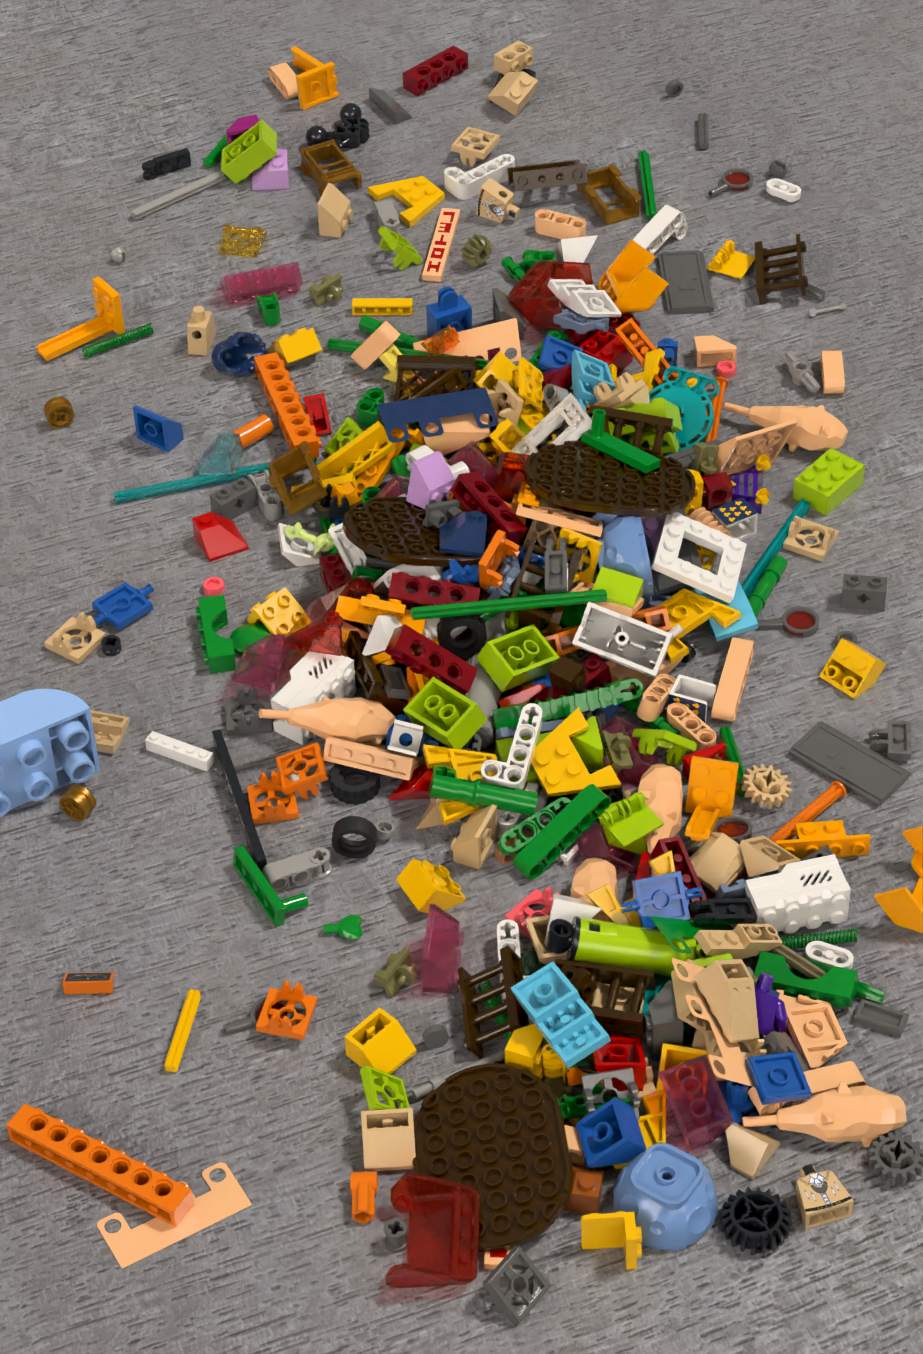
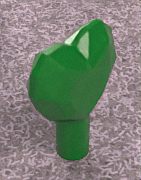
M349 915L341 919L338 924H324V934L338 933L346 939H359L363 935L360 928L362 918L358 915Z

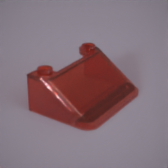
M361 577L354 578L352 581L311 602L284 637V645L291 649L342 656L341 627L343 626V618L339 616L338 612H335L338 597L340 595L361 600V597H366L367 594L374 595L373 580H366Z
M406 1171L391 1188L390 1199L397 1212L409 1213L407 1264L394 1265L388 1270L386 1286L417 1288L470 1284L477 1276L480 1204L478 1192L469 1185Z

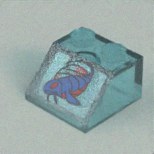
M232 432L220 434L203 452L195 469V475L236 474L243 457L240 434H233Z

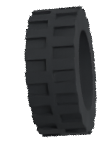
M480 614L442 617L437 624L436 630L439 645L458 657L467 658L468 656H473L477 652L479 653L486 644V626ZM467 626L472 629V636L466 640H454L451 637V631L457 627Z
M334 763V766L330 769V789L333 792V796L338 798L340 802L354 805L364 804L374 799V796H377L381 788L379 773ZM358 774L365 776L366 782L356 786L347 785L344 783V778Z

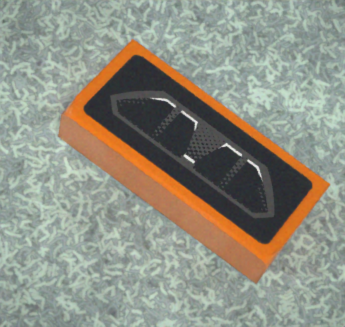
M115 972L66 973L62 984L64 994L113 993Z

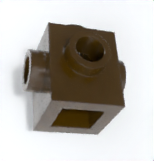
M565 963L560 969L576 988L580 998L585 1003L597 988L591 980V973L583 967L578 969L568 963Z

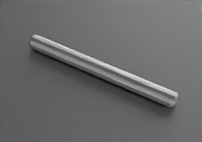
M219 170L137 207L131 211L132 217L138 220L220 183L226 179V174Z

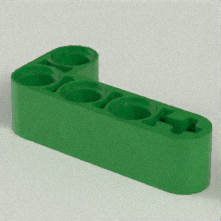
M369 389L357 402V422L359 425L369 428L379 421L384 426L383 421L378 420L376 416L380 413L377 404L384 403V391L382 389ZM414 422L408 426L414 430L416 428L420 429L422 432L419 422Z

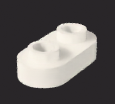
M776 178L767 181L766 191L770 195L788 202H795L800 199L801 188L799 186Z
M812 941L806 946L805 958L830 969L833 966L852 969L853 955L847 949L822 941Z

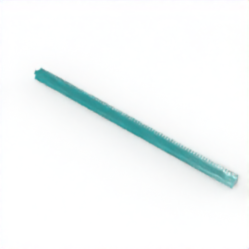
M313 458L316 466L317 458ZM266 462L263 465L261 463L258 466L256 464L253 467L252 465L248 466V468L247 466L243 467V469L240 467L238 470L235 468L233 471L230 469L198 475L195 478L193 476L190 479L188 477L185 480L183 478L180 481L178 479L175 482L172 480L170 483L167 481L162 482V484L157 483V485L137 487V489L114 492V500L116 504L120 503V500L123 503L125 499L128 502L130 498L133 501V498L135 500L136 497L138 500L140 496L143 499V496L148 498V495L153 497V494L158 496V493L163 495V492L168 494V491L173 493V490L178 492V489L179 491L181 489L186 491V488L191 490V487L196 489V486L201 488V485L206 487V484L211 486V483L216 485V482L221 484V481L226 483V480L231 482V479L233 481L235 479L236 481V478L239 479L244 476L246 479L248 474L256 475L264 473V470H269L271 474V471Z
M804 499L799 501L741 584L746 597L755 588L762 577L763 570L768 566L772 557L776 556L782 549L783 543L788 537L791 521L794 522L795 516L803 518L810 508V502Z

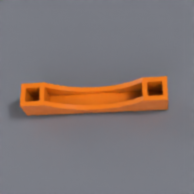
M664 605L638 610L631 617L663 631L671 630L667 609ZM581 624L558 629L556 634L551 632L542 633V636L558 656L565 655L580 649L573 646L572 642Z

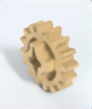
M761 764L759 768L752 765L751 769H746L742 777L741 790L746 791L745 798H752L751 803L757 801L760 807L766 804L769 809L774 804L779 808L781 803L785 804L792 791L790 789L791 782L786 781L787 775L780 774V769L773 770L772 765L769 768H765L764 764Z

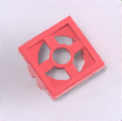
M549 886L543 892L535 889L504 916V920L515 921L518 924L519 932L531 939L525 921L535 915L547 916L550 914L553 899L552 888ZM532 904H544L546 906L543 910L536 911L529 908Z

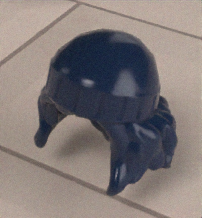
M236 332L233 336H229L227 340L219 342L213 348L211 360L214 367L220 372H227L238 377L250 376L255 371L254 357L266 355L268 350L265 348L266 343L262 342L259 335L251 334L250 332Z

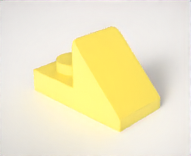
M391 344L379 358L389 369L383 378L397 382V355H402V353L394 344ZM403 371V380L407 382L415 374L412 371Z

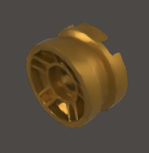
M54 397L48 400L44 406V414L51 427L60 429L61 426H65L66 428L73 422L75 414L68 399Z
M80 785L70 786L66 794L59 800L62 810L69 817L77 821L85 820L89 812L93 811L97 805L92 793Z

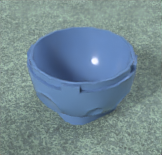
M634 516L617 517L604 527L601 537L594 538L603 543L598 559L599 572L601 567H605L644 579L642 598L649 599L655 593L641 518Z
M658 1143L649 1147L647 1151L642 1152L622 1168L613 1188L614 1213L618 1211L634 1212L636 1227H641V1244L658 1250L670 1249V1251L686 1249V1246L696 1243L711 1229L718 1213V1198L713 1177L706 1166L689 1152H684L670 1144Z

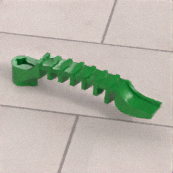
M625 677L606 684L603 688L585 689L582 693L573 692L570 696L560 695V698L557 699L550 697L547 698V701L543 702L535 700L534 704L541 707L542 722H546V720H556L563 716L568 717L578 707L582 713L639 698L644 688L640 680ZM631 684L634 685V688L630 690L631 692L624 690L631 687ZM530 702L492 710L496 730L504 727H516L523 707L530 704ZM531 716V718L529 719L530 725H532V719L534 716Z

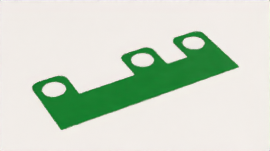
M650 916L671 947L680 953H691V949L682 937L695 938L694 936L699 930H733L727 924L710 923L705 926H696L692 920ZM671 939H677L682 942L685 949L681 950L674 946ZM755 956L750 957V958H752V959H754V960H758V959H759V957H755Z

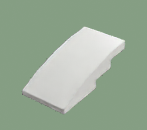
M550 279L547 286L554 295L578 314L586 317H621L622 315L605 290H597L594 285H586L582 279Z

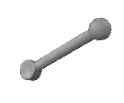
M841 303L839 306L818 310L810 309L808 314L809 316H815L818 313L839 309L844 311L847 305Z

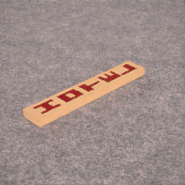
M441 209L423 270L422 280L441 282L459 221L460 209Z

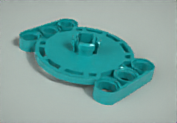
M671 366L663 374L666 383L652 389L649 392V400L651 403L652 399L664 398L679 407V412L683 416V418L680 417L683 431L676 432V439L678 438L679 451L694 447L695 443L702 442L711 431L714 421V409L710 399L718 396L720 386L714 378ZM671 373L679 374L675 381L668 380V376ZM689 379H697L696 385L692 387L686 385ZM708 384L716 386L715 390L710 393L705 391V387ZM708 406L710 407V416L707 413ZM646 440L642 444L647 445L648 449L649 443L648 440ZM663 440L662 446L669 445ZM671 452L665 453L664 456L670 455Z

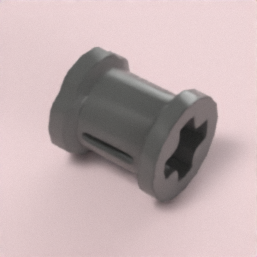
M392 1218L384 1225V1233L387 1235L385 1237V1246L393 1253L402 1252L408 1246V1237L406 1235L408 1226L403 1219Z

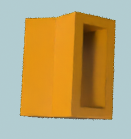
M349 481L342 485L333 484L330 496L331 498L334 495L337 496L338 505H341L343 495H346L349 506L361 501L355 488Z

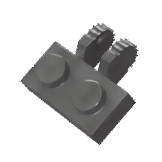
M888 720L887 729H874L870 731L869 739H871V742L869 743V749L880 753L887 750L888 759L911 760V721Z

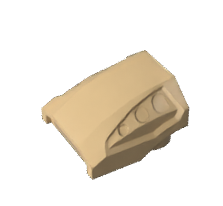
M712 832L709 840L706 839L690 857L699 881L715 893H717L721 884L727 883L728 887H730L746 867L740 844L724 833Z

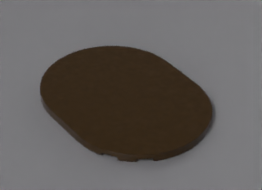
M565 441L564 445L556 446L552 443L540 448V451L537 453L533 452L527 458L524 468L526 483L540 497L562 507L586 512L634 517L668 515L686 507L693 500L696 488L694 476L689 470H685L682 467L681 462L672 457L665 458L660 456L658 451L642 447L636 448L661 459L660 467L647 474L582 441Z
M407 497L370 498L369 502H358L352 505L350 510L344 514L343 531L349 541L364 552L387 561L413 566L450 567L449 561L455 559L462 567H465L466 565H478L481 557L439 552L440 528L436 526L425 527L422 524L426 516L425 509L406 501ZM487 532L485 538L484 552L486 551L488 545L492 540V538L488 535Z
M493 1063L476 1065L456 1072L447 1077L444 1083L425 1097L416 1119L413 1120L416 1157L412 1161L419 1204L433 1230L447 1242L459 1248L482 1253L511 1250L514 1246L525 1245L544 1233L563 1211L571 1192L573 1178L564 1119L560 1105L552 1090L538 1076L525 1069L509 1067L508 1064Z

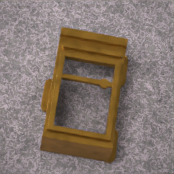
M334 139L301 149L302 164L300 169L306 176H312L320 187L318 192L321 196L328 183L336 184L351 179L358 189L362 188L361 172L353 166L336 145ZM332 157L336 160V162L319 166L317 164L318 161ZM338 164L341 166V168L328 172L322 170Z
M614 164L587 172L588 183L577 184V191L581 192L603 219L606 226L639 216L642 196L636 189L628 188L619 177L621 172ZM609 186L619 199L604 203L595 190ZM621 202L625 205L611 210L607 207L613 204H620Z
M307 441L301 442L300 446L268 463L272 474L269 476L272 488H277L281 501L291 516L328 495L321 481L320 472L310 454L311 450ZM308 466L313 480H309L308 483L288 493L284 479ZM315 482L316 486L298 495L297 497L290 499V496L306 488L309 485H313Z

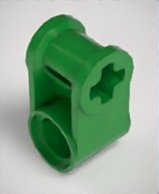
M526 250L523 253V260L519 265L522 266L525 274L543 276L556 274V254L554 252Z
M276 292L262 297L256 295L257 307L264 323L269 326L279 324L281 322L280 306Z

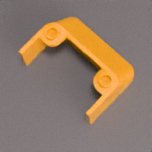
M631 239L601 276L597 283L598 290H605L621 313L650 310L654 306L655 300L669 283L647 268L655 259V256Z
M923 826L904 830L902 833L915 850L911 865L913 870L919 875V880L913 893L911 894L907 887L875 894L874 899L894 924L923 933Z

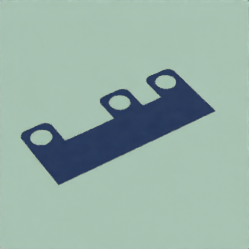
M486 387L377 404L388 439L393 443L409 439L407 423L419 422L422 433L426 437L443 434L444 430L439 418L473 413L480 428L493 427L498 424ZM482 414H489L492 416L493 421L490 424H483L479 418ZM428 423H435L438 426V431L429 433L426 431L425 426ZM395 428L402 429L404 436L396 439L392 437L391 431Z

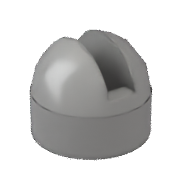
M119 246L109 256L115 262L121 263L126 259V252Z
M378 821L375 826L377 828V839L381 841L390 839L393 835L394 825L389 821Z

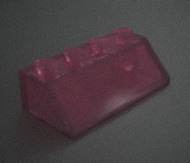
M294 262L225 275L222 277L220 285L226 301L238 303L247 297L254 300L256 295L261 296L268 293L272 295L273 292L279 295L280 291L287 290L288 293L299 291V287L303 285L299 263Z

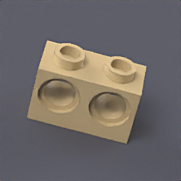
M519 40L494 54V70L503 75L507 72H519L533 64V48Z

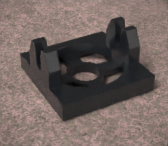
M328 484L325 488L328 495L312 504L319 519H343L344 514L350 510L349 501L346 495H343L341 505H338L337 496L334 495L333 498L330 496L332 486Z

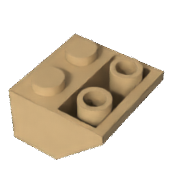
M413 1108L361 1111L364 1171L414 1169L412 1160L416 1157Z

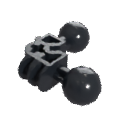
M347 103L341 107L339 113L344 126L334 124V131L327 132L322 126L316 125L307 130L305 138L309 146L334 139L340 149L357 148L361 143L368 141L370 137L368 121L361 118L362 112L358 105Z

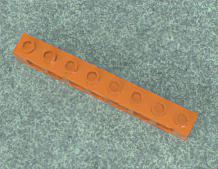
M277 352L254 357L255 373L290 451L300 446L301 442L307 441L311 450V456L318 458L319 449L322 448L320 437H316L315 427L311 425L310 416L306 414L299 392H295L293 380L290 381V374L288 370H285L284 360L279 358Z
M25 1103L6 1124L10 1141L174 1227L178 1226L194 1206L192 1189L185 1183H178L170 1179L164 1172H157L149 1168L144 1162L128 1157L123 1151L112 1149L102 1140L87 1136L81 1129H74L66 1125L61 1119L45 1114L38 1107L33 1108Z

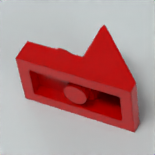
M324 393L303 397L306 414L310 416L311 425H314L316 430V436L332 433Z

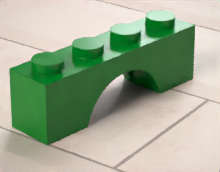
M224 595L198 598L199 607H195L197 620H201V622H198L199 635H204V637H200L202 650L207 651L203 652L204 665H209L210 674L237 670L232 639L216 634L218 630L228 625Z
M760 951L754 974L756 977H759L760 972L773 975L775 978L771 989L775 991L779 989L784 990V995L794 998L798 995H803L812 1000L818 999L829 1002L838 1008L853 1006L859 982L858 971L833 966L829 972L820 978L803 979L797 977L789 970L785 956Z

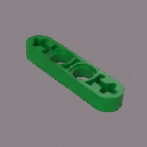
M564 797L559 798L504 833L497 842L499 851L504 855H512L524 848L545 827L540 823L539 817L545 815L551 821L556 816L554 812L560 807H566L571 800ZM522 827H529L533 833L532 837H525L521 831ZM515 837L518 839L512 846L507 847L505 845L506 841H511Z

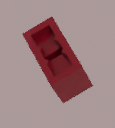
M727 472L702 477L704 485L701 507H705L706 511L712 513L713 509L732 502L733 484Z

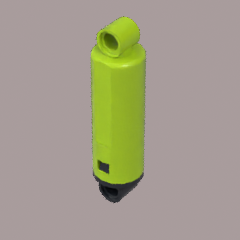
M577 916L573 917L572 923L564 919L553 920L550 923L545 939V946L549 951L556 954L567 951V959L576 962L633 970L643 969L648 972H654L655 975L672 977L671 972L674 970L672 958L686 961L688 959L696 960L712 956L704 953L700 945L696 944L695 938L682 937L691 949V953H680L671 947L660 930ZM671 939L674 946L681 950L685 949L682 942L677 939Z

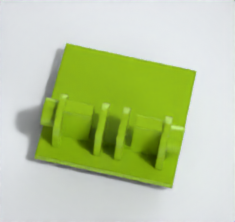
M642 792L633 793L632 796L627 798L628 801L623 799L622 804L617 802L615 806L605 809L604 813L598 817L624 848L664 825L645 804L646 798Z

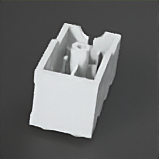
M588 602L581 625L575 634L572 644L575 647L593 654L595 653L600 657L656 679L672 641L673 634Z
M317 643L290 670L291 680L271 699V705L273 710L288 711L291 708L320 702L323 697H328L329 699L339 697L352 698L356 693L354 660ZM279 719L273 722L275 732L301 745H304L315 735L310 731L290 725L287 720Z
M835 854L786 864L781 873L746 880L747 898L751 899L758 918L752 924H771L777 932L782 931L785 934H792L798 931L799 927L805 926L808 929H815L820 927L822 922L828 921L830 924H839L848 919L851 889ZM820 873L818 879L815 882H813L817 875ZM810 875H813L810 881L806 883ZM824 876L825 879L823 880V882L819 883Z

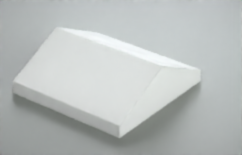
M279 523L277 527L281 554L296 566L319 564L321 551L315 556L313 555L316 549L314 543L312 544L299 537H288L284 530L287 525ZM302 529L305 532L312 534V536H318L317 532Z

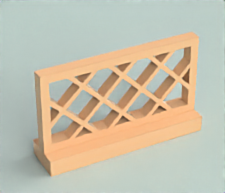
M334 737L326 738L323 755L324 761L408 781L412 779L413 771L426 762L424 754L421 757L415 758L414 756L385 750L386 745L384 744L375 745L373 742L355 743Z

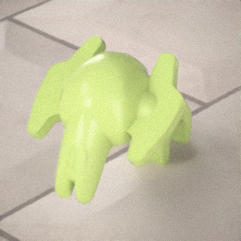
M299 522L294 525L296 531L292 530L290 524L284 529L285 534L290 538L299 537L307 542L314 543L316 548L313 553L314 556L319 551L326 552L331 550L335 545L329 533H324L317 537L315 535L312 536V534L302 530V525Z

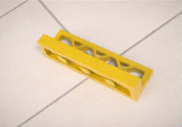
M379 421L318 464L317 468L320 472L321 480L351 473L356 477L394 450L396 446L393 442L389 441L385 427ZM387 441L388 445L380 449L381 445ZM371 454L366 461H363L365 456ZM354 466L353 470L347 473L348 469Z

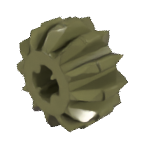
M474 234L472 238H468L467 243H464L465 246L461 249L463 252L461 257L468 265L480 267L482 264H486V260L490 258L489 256L493 252V244L484 235Z

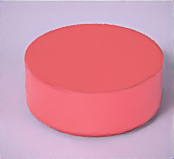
M729 360L720 361L716 365V374L724 378H731L736 374V364Z
M219 577L207 578L203 582L204 593L207 596L223 594L225 591L224 581Z

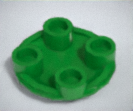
M248 623L236 628L232 632L230 639H232L235 654L244 653L263 656L267 653V648L273 642V635L265 625Z

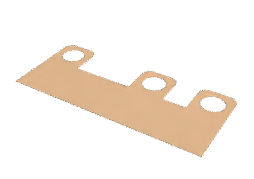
M517 318L413 343L414 350L456 356L468 355L476 357L480 355L484 357V360H488L487 350L500 347V351L505 355L507 349L515 348L517 355L509 360L516 362L521 358Z
M672 958V964L677 976L683 981L695 984L700 998L691 995L685 996L691 1013L697 1018L709 1021L721 1051L722 1057L711 1054L708 1056L715 1075L722 1079L754 1087L738 1043H730L723 1035L720 1023L710 1012V1006L706 998L697 988L694 976L705 968ZM677 964H681L686 968L688 972L687 978L679 973ZM691 1000L696 1001L700 1005L702 1014L694 1011L691 1006ZM714 1060L719 1061L725 1069L724 1075L716 1070Z
M219 1162L202 1172V1176L211 1191L197 1198L192 1193L194 1206L177 1227L156 1217L130 1229L120 1213H114L98 1221L97 1227L121 1268L123 1269L251 1206L250 1200L228 1166L223 1162ZM217 1168L223 1169L226 1172L225 1179L221 1182H213L209 1178L212 1170ZM108 1220H119L121 1222V1229L116 1233H108L104 1228Z

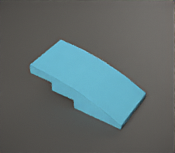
M574 349L572 352L573 396L586 411V404L593 405L598 402L594 395V386H599L598 383L602 381L609 386L611 391L616 386L606 362Z
M739 580L731 603H727L692 587L694 593L741 612L742 618L726 629L721 627L713 618L707 620L716 641L759 628Z
M553 961L511 987V991L567 1068L611 1041L607 1032L595 1019L593 1012L580 998L576 988Z

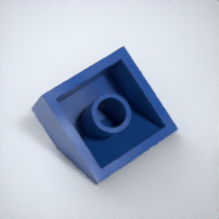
M137 405L133 407L137 439L168 453L184 440L181 423Z
M616 1097L575 1123L586 1162L590 1168L628 1163L647 1150L634 1107Z

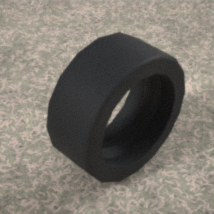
M348 816L341 818L335 823L332 832V847L340 855L359 859L367 857L376 848L377 828L368 819L359 816ZM358 834L366 839L352 841L346 839L343 835Z

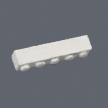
M152 731L145 739L146 750L206 772L215 763L213 752Z

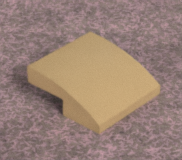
M90 710L97 751L114 754L125 735L130 717Z

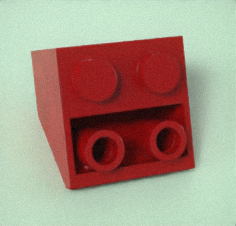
M597 331L579 346V348L583 349V353L602 360L608 365L614 364L618 367L617 374L633 362L632 354L621 342L619 336L608 331Z

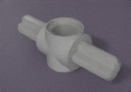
M786 352L783 356V361L789 367L788 370L792 375V382L798 386L805 385L809 391L816 393L820 389V385L814 379L811 363L805 359H797L792 353Z

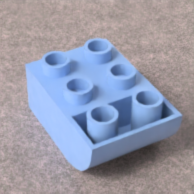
M35 689L0 701V817L4 816L9 810L32 800H43L51 792L69 784L85 782L93 774L100 772L90 707L82 699L62 690Z

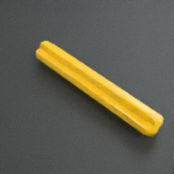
M190 989L187 992L164 1063V1069L167 1072L175 1073L178 1070L201 999L199 990Z

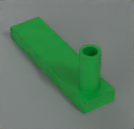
M602 409L593 410L591 429L582 433V442L646 474L660 467L661 459L604 432L606 412Z
M244 846L234 848L233 866L275 927L284 925L286 913L308 907V898L304 893L281 900Z

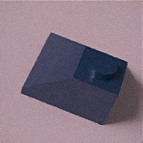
M465 511L440 527L439 552L482 558L485 547L487 514H482L479 511Z

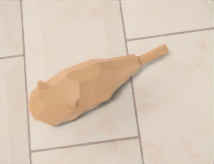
M728 402L724 404V410L748 416L749 421L762 428L796 419L798 423L786 441L791 452H794L798 447L809 451H828L830 448L838 449L844 444L848 433L846 427L836 417L826 412L825 407L822 405L818 407L797 405L753 406L746 408Z
M323 697L320 702L291 708L288 711L260 709L258 713L259 718L287 720L290 725L310 731L324 740L327 737H334L355 743L372 741L375 745H380L382 740L387 739L388 730L395 719V716L381 702L361 697H339L335 699Z
M664 764L652 765L642 775L637 792L644 794L646 798L645 804L664 823L662 827L645 836L650 856L659 839L674 837L681 830L683 811L681 773L674 767Z
M599 858L585 859L575 871L570 897L595 905L586 894L605 884H609L618 902L615 866ZM601 910L591 918L611 922Z
M840 1081L837 1089L812 1095L810 1099H806L803 1102L779 1109L776 1115L742 1117L743 1127L777 1125L780 1130L806 1133L825 1142H861L864 1147H869L872 1140L879 1137V1135L898 1129L907 1122L906 1106L899 1096L867 1085L848 1088L845 1081Z

